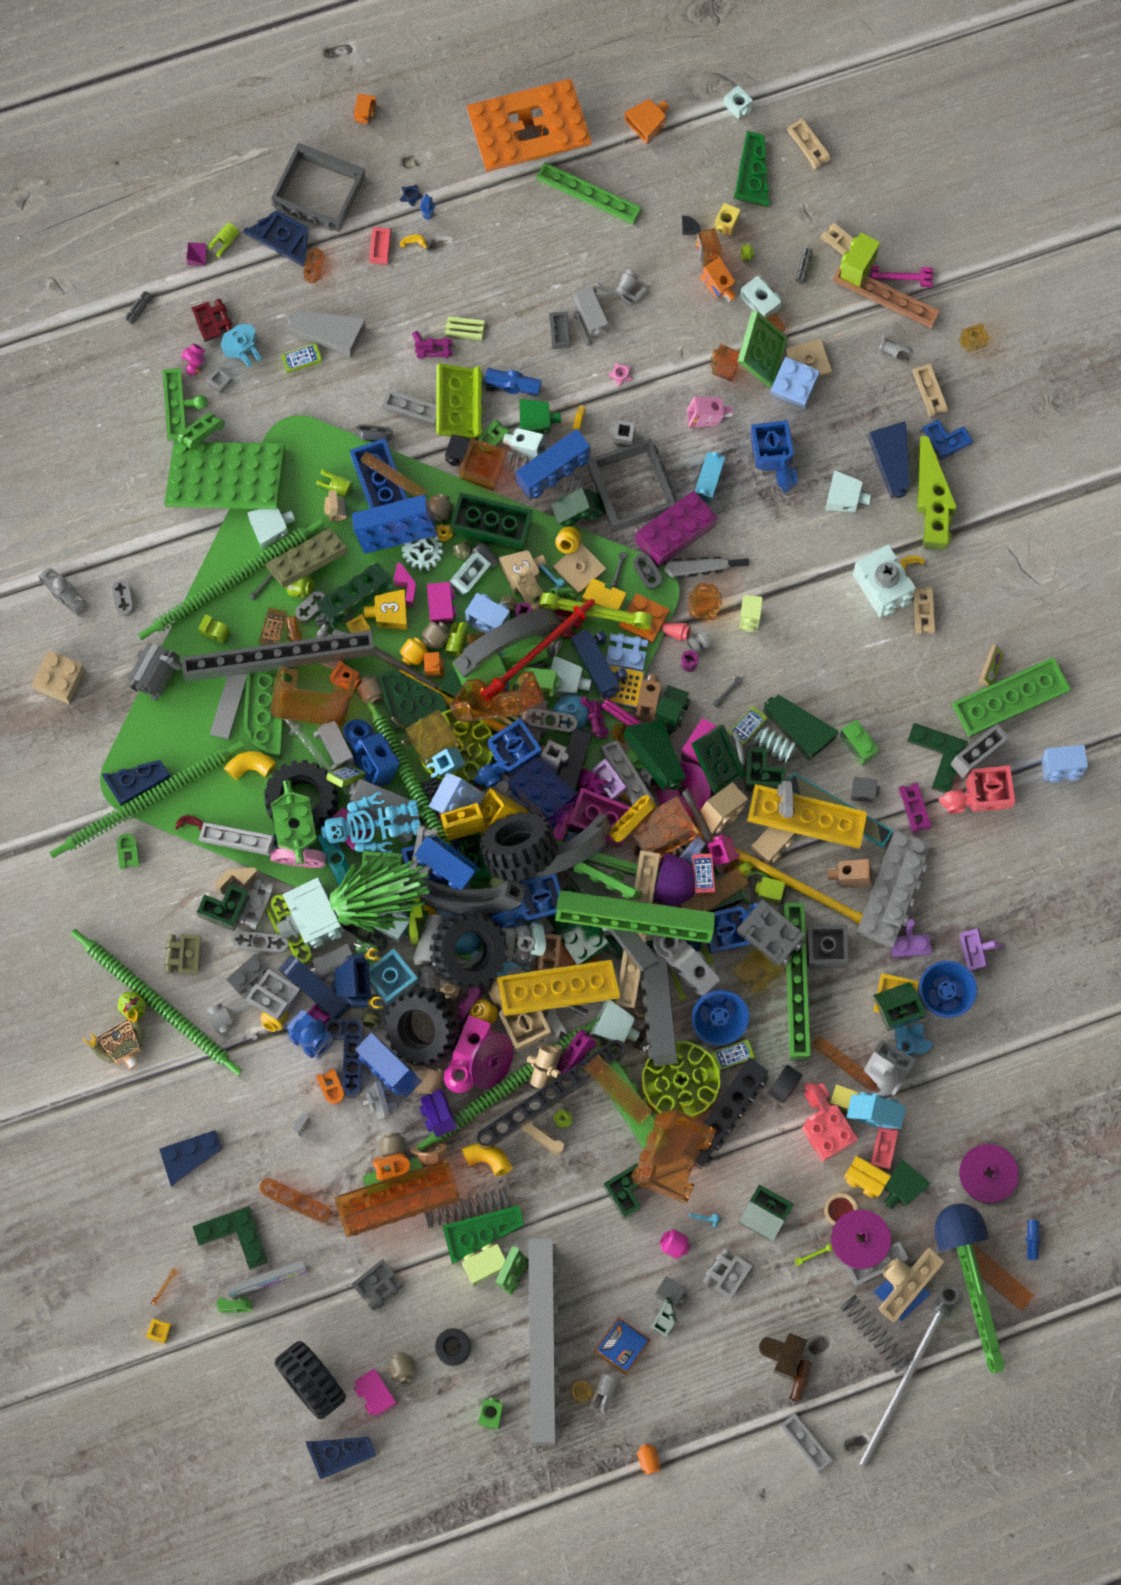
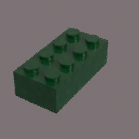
M460 492L451 521L450 532L456 536L522 552L524 551L533 520V510Z

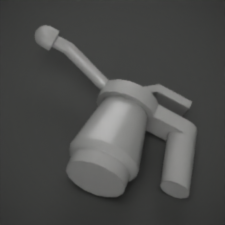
M626 270L622 274L619 287L616 289L603 287L600 283L595 285L598 289L616 292L621 297L622 302L629 306L632 305L630 301L638 303L648 292L646 288L642 287L635 296L629 293L638 283L639 278L635 272Z

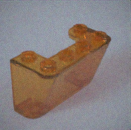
M279 667L273 683L270 711L275 717L320 725L335 721L338 727L345 723L356 679L336 676L335 690L328 694L297 689L298 670ZM285 673L291 674L293 681L290 683L284 681L282 675ZM343 682L349 684L346 690H340L339 685Z
M530 671L524 672L518 677V684L520 686L518 690L497 693L489 702L484 699L485 695H481V692L487 688L482 680H466L450 704V708L455 718L461 722L519 715L541 704L544 701V696L534 672Z
M678 1109L664 1111L661 1114H657L654 1119V1127L647 1136V1144L639 1156L640 1162L638 1167L632 1173L633 1183L680 1203H687L695 1185L687 1183L699 1151L710 1147L716 1130Z

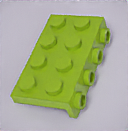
M443 363L437 365L436 435L451 437L453 434L474 441L482 434L483 425L481 424V417L483 415V407H481V400L483 398V390L481 389V383L483 381V373L481 372V366H476L472 369Z

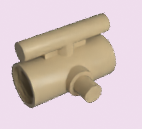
M541 1045L537 1057L532 1055L527 1057V1062L534 1068L530 1081L531 1085L542 1089L551 1083L554 1077L558 1078L561 1076V1072L557 1070L562 1050L560 1045H555L554 1047Z

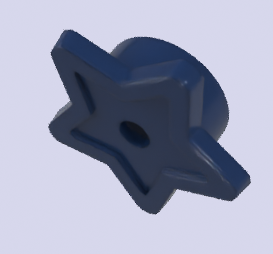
M417 185L403 186V195L400 201L408 202L413 207L416 200L422 199L423 195L418 192Z

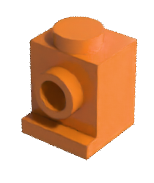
M358 93L354 109L355 121L361 124L369 123L370 117L374 116L377 105L376 96Z
M439 652L424 653L425 677H444V659L439 657Z
M339 661L330 675L333 684L349 693L353 689L358 688L361 680L359 672L346 666L341 661ZM345 674L350 676L347 679L343 678Z

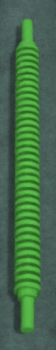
M319 519L307 528H298L297 532H292L293 535L291 533L288 535L289 538L285 536L280 542L277 541L276 545L273 544L272 548L268 547V551L265 549L263 550L264 553H259L260 556L258 554L255 555L256 559L252 557V562L247 560L248 565L244 562L243 566H238L239 569L237 567L234 569L235 572L233 570L230 571L231 575L227 573L226 576H222V579L219 578L218 582L214 581V585L212 583L209 584L210 588L206 586V591L201 589V592L198 591L197 595H192L193 598L190 596L188 598L189 601L187 599L184 600L185 604L181 602V607L176 605L177 610L173 607L171 608L172 611H167L168 614L166 612L163 613L164 617L160 615V620L155 618V621L152 623L153 625L137 634L139 639L142 641L156 631H165L164 626L168 629V624L173 626V622L175 624L178 622L177 619L181 621V616L183 618L186 617L185 613L190 615L189 610L191 613L195 612L193 608L198 610V606L200 608L203 607L202 603L204 605L207 604L206 600L211 602L210 597L214 600V595L219 597V593L221 595L224 593L223 590L225 592L228 591L227 587L229 589L232 588L231 584L236 586V583H241L240 580H245L244 577L246 579L249 578L248 574L252 576L253 573H257V570L260 571L261 567L264 568V563L293 549L294 546H298V543L302 544V540L305 542L311 533L324 526L322 520Z
M367 702L373 715L372 723L377 733H382L384 739L388 740L391 751L398 757L399 766L397 771L412 800H417L418 811L426 828L429 830L433 828L438 829V837L453 847L451 841L447 840L443 825L435 810L429 807L431 802L386 715L379 712L375 702Z
M239 741L226 750H216L218 754L213 752V757L211 754L208 755L209 759L204 757L205 762L202 759L199 760L200 765L196 762V767L193 764L190 765L191 770L189 767L186 768L187 772L183 769V775L178 772L179 777L173 775L174 780L171 777L168 778L170 782L166 779L164 781L165 785L161 782V787L159 785L155 786L157 790L154 787L151 788L152 793L150 790H147L148 795L144 792L142 793L143 798L141 795L138 796L139 800L135 797L134 803L132 800L129 801L131 805L125 803L126 808L123 805L120 806L121 811L119 808H116L117 813L113 810L111 811L112 816L110 813L107 814L109 818L104 815V820L98 819L100 823L94 821L95 826L91 823V828L88 825L85 826L86 831L83 828L81 829L82 833L77 831L78 836L75 833L72 834L73 838L68 836V839L65 840L66 843L53 849L49 854L53 859L69 849L70 851L76 850L77 844L79 848L82 847L81 842L85 845V840L88 843L91 841L89 837L94 840V835L99 837L98 832L101 835L104 834L103 829L107 832V827L110 830L113 829L112 824L114 827L117 826L116 822L121 824L120 819L125 822L126 819L124 817L130 819L129 814L132 817L135 816L133 812L135 811L138 814V809L142 812L143 806L145 809L148 808L146 804L152 806L151 801L156 804L155 799L161 801L160 796L164 799V794H166L168 797L170 795L169 791L171 794L174 793L173 789L178 791L177 786L180 789L183 788L182 783L184 786L187 785L186 781L189 784L192 783L190 779L192 778L195 781L196 778L194 776L200 778L199 773L204 776L203 771L206 774L209 773L208 768L212 771V766L215 769L218 767L217 763L219 766L222 765L221 761L226 763L230 755L245 747L242 741Z
M77 929L71 932V935L84 945L87 954L93 957L94 960H97L99 964L101 963V966L112 973L114 977L116 976L118 980L120 979V982L131 989L132 992L139 994L147 1005H150L154 1011L162 1015L163 1018H166L167 1022L177 1028L179 1032L181 1031L198 1048L200 1047V1050L208 1054L209 1057H212L213 1061L217 1064L225 1065L237 1076L243 1072L240 1067L229 1059L230 1056L227 1055L228 1052L220 1047L219 1044H216L214 1040L212 1041L210 1037L208 1038L207 1034L201 1031L200 1028H197L195 1024L193 1025V1022L185 1018L184 1015H181L180 1011L170 1005L169 1002H166L161 995L155 992L154 989H151L149 985L147 986L130 969L128 970V967L117 960L115 956L113 957L111 953L109 954V951L98 944L96 940L87 939Z
M600 1017L584 1027H576L575 1031H571V1034H566L567 1037H562L563 1040L559 1039V1044L555 1042L554 1045L562 1047L560 1054L564 1053L580 1030H585L587 1033L591 1032L594 1025H596L595 1023L600 1021ZM526 1063V1068L521 1066L522 1071L517 1069L518 1074L514 1071L512 1073L513 1076L510 1074L508 1076L509 1079L506 1077L504 1079L506 1083L503 1080L500 1081L501 1086L497 1083V1089L494 1086L492 1087L493 1092L489 1089L487 1091L488 1094L486 1092L483 1093L484 1097L481 1095L479 1099H475L476 1104L473 1101L471 1102L472 1107L468 1104L466 1106L468 1110L464 1107L462 1108L463 1112L461 1110L458 1111L459 1116L455 1113L457 1130L461 1129L459 1125L461 1127L465 1126L463 1122L468 1124V1119L473 1121L472 1116L474 1118L478 1117L477 1114L480 1116L482 1114L480 1110L484 1113L486 1111L484 1107L489 1109V1104L494 1106L493 1101L497 1104L499 1102L498 1099L501 1101L503 1099L502 1096L505 1098L507 1096L505 1092L508 1095L511 1094L509 1089L515 1091L514 1086L518 1089V1083L522 1086L524 1084L523 1081L526 1083L528 1081L527 1078L530 1080L534 1068L529 1063ZM432 1132L431 1136L417 1145L416 1148H419V1151L422 1152L435 1142H443L442 1137L447 1139L448 1136L444 1134L436 1137ZM446 1132V1134L452 1136L451 1132Z

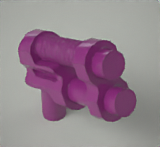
M418 331L412 333L416 341L414 350L417 353V358H449V356H453V349H448V346H453L452 339H448V337H443V339L429 337L423 341ZM433 347H444V350L434 351Z
M582 697L580 703L588 708L590 712L587 717L591 721V732L596 739H607L609 730L604 722L602 703L595 701V699L589 701L586 697Z

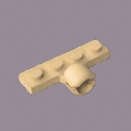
M927 1248L911 1268L901 1259L892 1260L885 1267L883 1276L893 1285L894 1289L878 1310L891 1322L895 1323L942 1266L944 1261L930 1248Z

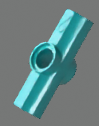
M321 834L317 838L323 852L327 855L329 867L334 874L337 884L340 886L349 870V866L339 844L329 843L327 838H323ZM334 857H340L342 859L341 862L337 864L332 863L331 860Z

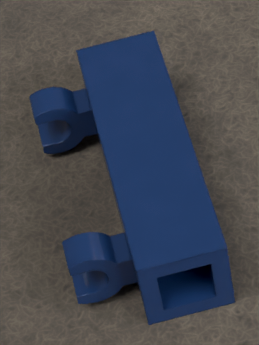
M586 629L571 637L572 646L602 699L613 698L620 692L618 682L627 680L628 673L625 668H621L613 673L597 646L607 642L605 632L600 631L592 637L590 631Z

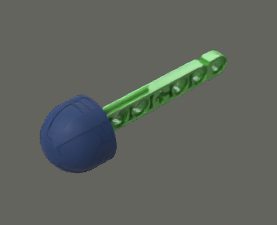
M952 1204L944 1208L936 1219L935 1236L939 1251L957 1248L980 1340L986 1354L985 1359L988 1369L992 1374L999 1373L1004 1370V1362L1001 1351L999 1352V1343L972 1244L990 1238L985 1221L979 1211L967 1204Z

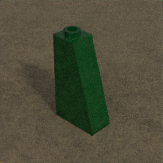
M779 694L775 698L770 697L764 703L763 712L791 743L795 742V747L808 761L813 759L838 737L839 732L835 728Z
M663 721L627 726L623 739L661 789L664 791L681 788L685 775Z

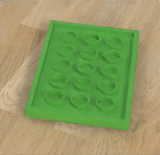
M174 441L164 501L165 507L277 509L285 452L284 443L199 442L195 449H190L186 444Z

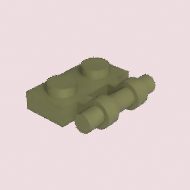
M169 934L168 942L165 943V949H167L166 959H164L165 973L173 974V967L178 966L179 974L198 975L201 935L181 934V941L175 942L176 935ZM176 949H180L179 959H174Z

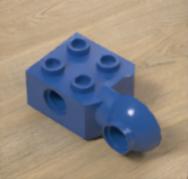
M788 420L751 425L750 437L756 468L762 471L776 470L778 487H782L784 494L787 493L793 485L798 483L796 469L790 466L793 463L794 452Z
M521 718L488 739V747L497 762L494 765L489 763L478 770V775L475 777L474 782L486 786L487 789L492 788L502 780L500 775L505 772L515 773L543 753Z
M354 719L347 722L343 733L353 749V758L356 765L365 772L364 779L366 782L378 787L391 784L399 766V760L391 751L388 740L384 739L382 733L375 734L373 727L364 720Z
M556 873L518 882L526 886L523 901L519 908L496 913L490 916V918L494 920V923L500 925L501 928H509L517 925V920L520 919L530 922L555 915L560 892Z
M759 903L751 904V909L744 910L740 906L712 912L715 913L714 932L711 942L707 943L709 954L740 948L750 944L737 933V929Z
M301 1010L287 1026L289 1040L296 1046L300 1044L304 1049V1053L311 1059L315 1057L319 1060L334 1043L332 1035L324 1028L322 1020L316 1021L304 1010Z

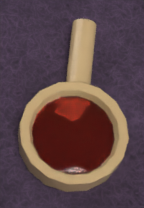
M835 1194L825 1204V1218L834 1226L842 1215L858 1210L857 1203L847 1194ZM857 1235V1238H858V1239H857V1243H860L861 1240H860L859 1236Z

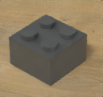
M808 925L806 930L808 968H847L849 963L847 925Z

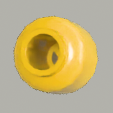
M564 527L556 537L555 544L557 549L564 554L574 553L581 544V533L574 527Z
M416 637L414 639L409 638L400 650V654L403 656L401 660L409 666L412 663L419 665L424 659V653H428L427 645Z
M478 999L469 1011V1015L492 1025L498 1017V1010L493 1003L485 999Z
M287 1010L276 1020L263 1012L260 1018L265 1029L275 1032L283 1029L290 1015Z

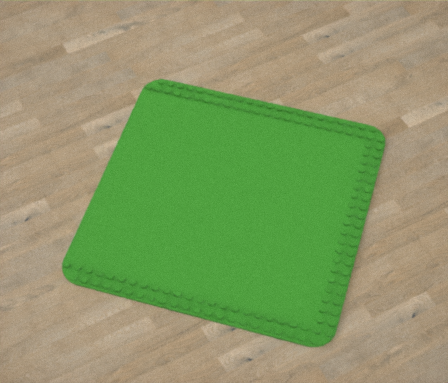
M295 415L278 421L269 429L262 443H284L285 445L277 507L281 514L291 510L295 518L294 522L286 524L288 535L290 533L293 535L292 532H297L298 528H307L321 519L324 526L311 533L307 540L330 528L348 549V553L308 574L314 582L313 592H322L326 597V606L316 616H326V614L337 612L344 613V611L351 610L354 619L361 614L364 616L365 606H375L374 597L376 595L405 590L406 598L407 588L394 586L397 562L401 563L416 583L417 588L414 607L406 606L407 630L377 627L376 617L365 618L371 628L374 646L425 676L424 659L419 665L412 663L409 666L401 660L403 656L400 654V650L409 638L414 639L416 637L422 641V632L430 624L427 584L449 582L466 560L458 559L453 554V546L466 541L471 546L472 552L480 541L452 535L451 539L446 542L438 541V543H442L441 550H443V555L440 556L441 561H435L436 567L429 566V571L424 567L422 572L419 571V567L413 570L412 564L406 565L407 559H403L402 556L404 554L402 552L404 544L365 554L353 529L352 513L367 510L369 507L354 469L350 450L372 442L369 440L363 441L350 432L310 416ZM389 449L407 499L425 495L429 504L432 496L443 494L450 497L449 501L453 504V509L449 519L442 523L436 522V527L439 524L451 525L460 492L533 510V520L524 551L529 550L532 558L543 555L547 563L544 567L557 580L561 578L566 583L563 588L570 587L553 569V566L567 555L560 552L555 544L558 533L565 527L558 524L555 517ZM322 469L353 482L352 489L347 497L337 494V497H342L346 500L347 518L345 520L329 522L328 515H325V497H328L330 490L318 486L316 483L317 480H321L330 485L332 478L323 476L321 474ZM229 508L185 600L189 601L188 598L190 596L193 598L192 595H197V592H201V589L206 591L205 587L208 586L210 588L209 584L212 583L214 585V581L218 582V579H222V576H226L227 573L231 575L230 571L233 570L235 572L234 569L236 567L239 569V565L243 566L244 562L248 565L247 560L252 562V557L256 559L255 555L258 554L260 556V552L264 553L247 512L258 509ZM575 525L572 526L581 533V543L606 568V572L596 579L605 583V588L612 589L610 584L615 577L620 560L619 554L621 552L626 553V559L623 560L616 588L626 593V600L621 611H627L637 593L670 609L664 621L670 622L679 600V585L677 579L671 578L663 571L666 567L665 564L657 568L662 577L661 585L654 590L647 589L633 568L635 557L643 553ZM486 543L498 559L520 552ZM499 562L493 569L489 566L469 592L460 595L454 589L455 599H451L452 606H456L457 617H453V623L466 622L465 611L476 593L488 595L497 604L500 603V600L505 595H511L516 598L517 604L526 603L520 592L514 595ZM641 563L639 566L644 568L646 564ZM265 565L264 568L261 567V570H257V573H253L252 576L248 574L249 578L246 579L244 577L245 580H240L241 583H236V586L231 584L232 588L229 589L227 587L228 591L225 592L223 590L224 593L222 595L219 593V597L214 595V600L210 597L211 602L206 600L207 604L204 605L202 603L203 607L200 608L198 606V610L193 608L195 612L191 613L189 610L190 615L185 613L186 617L183 618L181 616V621L177 619L178 622L176 624L173 622L174 625L171 626L161 647L169 652L172 650L178 654L182 664L181 657L269 645L266 644L269 642L261 641L269 613L285 617L278 643L317 638V631L321 627L317 626L316 616L308 623H301L297 620L296 609L306 598L289 596L287 589L283 588L274 577L257 594L255 600L250 599V593L255 592L270 575ZM538 568L540 578L537 580V583L543 593H549L556 584L549 580L541 569ZM649 579V580H648L650 583H654V582H655L654 579ZM586 589L579 595L576 593V598L573 601L582 602ZM538 597L533 599L534 603L539 600ZM314 598L315 603L312 606L316 603L321 604V598ZM307 610L306 612L301 611V617H302V616H306V617H307V616H308V613H307L308 610ZM515 613L510 614V620L514 619ZM205 614L230 628L224 643H219L200 635L198 628ZM586 615L587 618L583 621L580 629L573 627L571 630L578 634L588 629L592 637L598 632L604 631L607 636V642L597 646L605 660L608 646L616 647L617 642L610 641L611 634L618 635V633H622L624 636L634 638L636 636L619 628V621ZM346 621L333 625L325 624L329 626L327 633L330 635L333 634L334 629L350 633L346 626ZM444 624L446 627L449 628L447 631V633L449 634L452 624ZM468 625L462 654L465 652V648L485 634ZM662 627L653 644L648 642L647 647L639 646V651L646 652L643 667L645 672L644 678L665 632L661 631ZM540 635V636L543 637V638H546L548 635ZM561 635L556 638L553 643H557L558 640L562 641L556 657L582 667L583 673L581 678L591 680L572 646L571 639L568 638L566 640ZM447 642L440 649L434 648L432 650L430 647H426L428 653L439 652V657L444 659V677L428 678L438 684L437 690H439L449 669L455 671L452 663L458 658L445 653ZM623 643L622 648L633 650L634 645ZM376 655L342 661L346 666L359 672L360 679L366 676L378 678L377 675L395 669L399 671V669ZM554 657L544 659L543 662L546 663L547 667L543 669L551 670ZM320 663L286 668L281 757L272 756L259 750L247 735L244 725L246 685L229 740L210 735V731L227 677L185 682L182 667L180 670H175L162 696L158 697L157 701L150 699L152 695L139 691L102 766L100 773L101 790L107 802L114 809L119 808L121 811L120 804L101 774L116 773L121 769L128 770L136 768L141 764L161 760L174 780L173 775L179 777L178 772L183 775V769L187 772V767L190 770L192 769L190 765L193 764L196 767V762L200 765L199 760L202 759L205 762L203 758L207 757L209 759V754L213 757V752L218 754L216 750H226L242 741L245 747L230 755L226 763L221 761V766L217 763L218 767L215 769L212 766V771L208 768L209 773L206 774L203 771L204 776L199 773L200 778L194 776L196 780L193 781L191 778L192 783L189 784L186 781V786L182 783L183 788L180 789L177 786L178 791L173 789V794L169 791L170 795L167 797L164 794V799L160 796L161 801L155 799L156 804L151 801L152 806L146 804L148 808L145 809L143 806V811L141 812L138 809V814L134 811L135 816L132 818L244 866L254 867L258 872L296 888L319 878L330 896V893L334 892L335 888L339 886L329 867L327 858L325 867L321 868L285 865L272 862L270 860L271 856L202 843L199 841L201 833L198 829L199 826L185 823L178 830L174 828L180 817L190 815L200 819L203 823L274 835L276 833L275 825L267 813L264 801V790L267 788L266 783L268 779L273 777L272 773L265 778L258 771L249 770L237 781L223 768L238 754L256 751L276 761L277 766L275 770L278 771L281 770V765L285 763L289 766L291 761L297 760V763H302V760H308L309 764L313 762L318 763L320 768L324 767L328 770V773L332 772L330 767L334 764L321 738L315 739L313 735L318 731L317 728L321 727L324 723L335 721L353 756V749L343 733L344 727L347 722L360 719L368 722L373 727L374 733L377 734L372 723L373 715L368 705L363 702L357 689H353L349 693L331 682L330 675L334 669L323 666ZM345 674L343 678L347 679L350 676ZM593 681L590 691L578 689V696L586 697L589 701L595 699V701L600 702L601 696ZM505 691L499 692L504 698L509 700V696ZM521 691L524 697L547 701L552 712L554 705L561 698L546 696L544 693ZM485 695L481 696L474 710L508 726L495 717L496 711L484 699ZM383 699L376 706L379 712L386 715L392 727L386 703ZM619 706L628 713L631 709L629 707ZM604 709L602 713L609 734L608 738L601 740V738L596 739L592 735L583 765L584 768L593 770L604 760L600 747L616 741L624 724ZM551 715L545 719L546 724L549 726L554 723ZM504 716L511 722H515L511 717ZM589 721L583 730L591 732L592 725L591 721ZM419 723L413 724V725H410V726H407V728H410V727H413V726L419 728ZM402 728L393 730L420 783L431 779L423 771L420 763L418 744H416V747L402 744V740H408L406 732ZM490 729L493 736L498 733ZM546 729L545 737L541 736L540 744L546 747L550 740L566 747L567 751L572 733ZM541 755L537 757V763H540ZM396 771L391 784L380 787L412 800L398 771ZM534 774L532 781L543 783L541 804L549 807L557 781L553 785L537 778V774ZM305 783L292 786L294 793L310 798L312 810L317 806L320 800L317 788ZM474 784V785H472V786H474V787H477V786L481 787L483 791H484L485 789H487V787L484 786V785H479V784ZM336 785L339 796L338 811L343 807L348 811L347 806L351 802L349 800L351 796L349 794L350 787L347 785L343 787ZM579 787L576 788L571 807L573 806L577 792L581 789ZM530 792L528 799L532 800L530 811L535 814L537 806H533L534 792ZM362 814L366 822L369 821V818ZM420 815L419 818H420L421 826H425V823L423 822V819L421 818V815ZM375 827L374 836L368 842L376 841V843L392 841L393 844H386L385 849H392V853L402 854L403 848L415 846L417 835L413 833L411 841L405 844L396 837H390L387 830V839H383L381 827ZM567 828L562 842H565L564 839L568 831H571L573 833H575V831ZM319 829L317 830L318 834H316L317 841L310 845V849L323 852L317 838L322 834V830ZM480 832L470 834V835L482 836V834H481ZM338 842L349 869L353 862L357 866L353 874L354 876L362 867L363 852H356L354 854L343 842ZM401 855V866H402V865H404V860H403V856ZM334 857L331 860V862L337 864L340 863L342 859L340 857ZM472 880L469 883V889L492 888L490 882ZM448 882L442 884V885H445V886H450V885H448ZM423 904L421 905V909L423 915V924L425 925L426 919H429L428 910H423ZM404 911L410 916L411 911ZM384 920L385 922H389V923L394 922V921H391V920ZM424 925L416 926L418 940L420 939ZM409 928L406 931L405 935L410 936ZM516 940L514 943L512 959L515 957V955H517L520 952ZM481 945L477 952L483 951V945ZM473 952L469 955L455 953V956L466 961L470 960Z

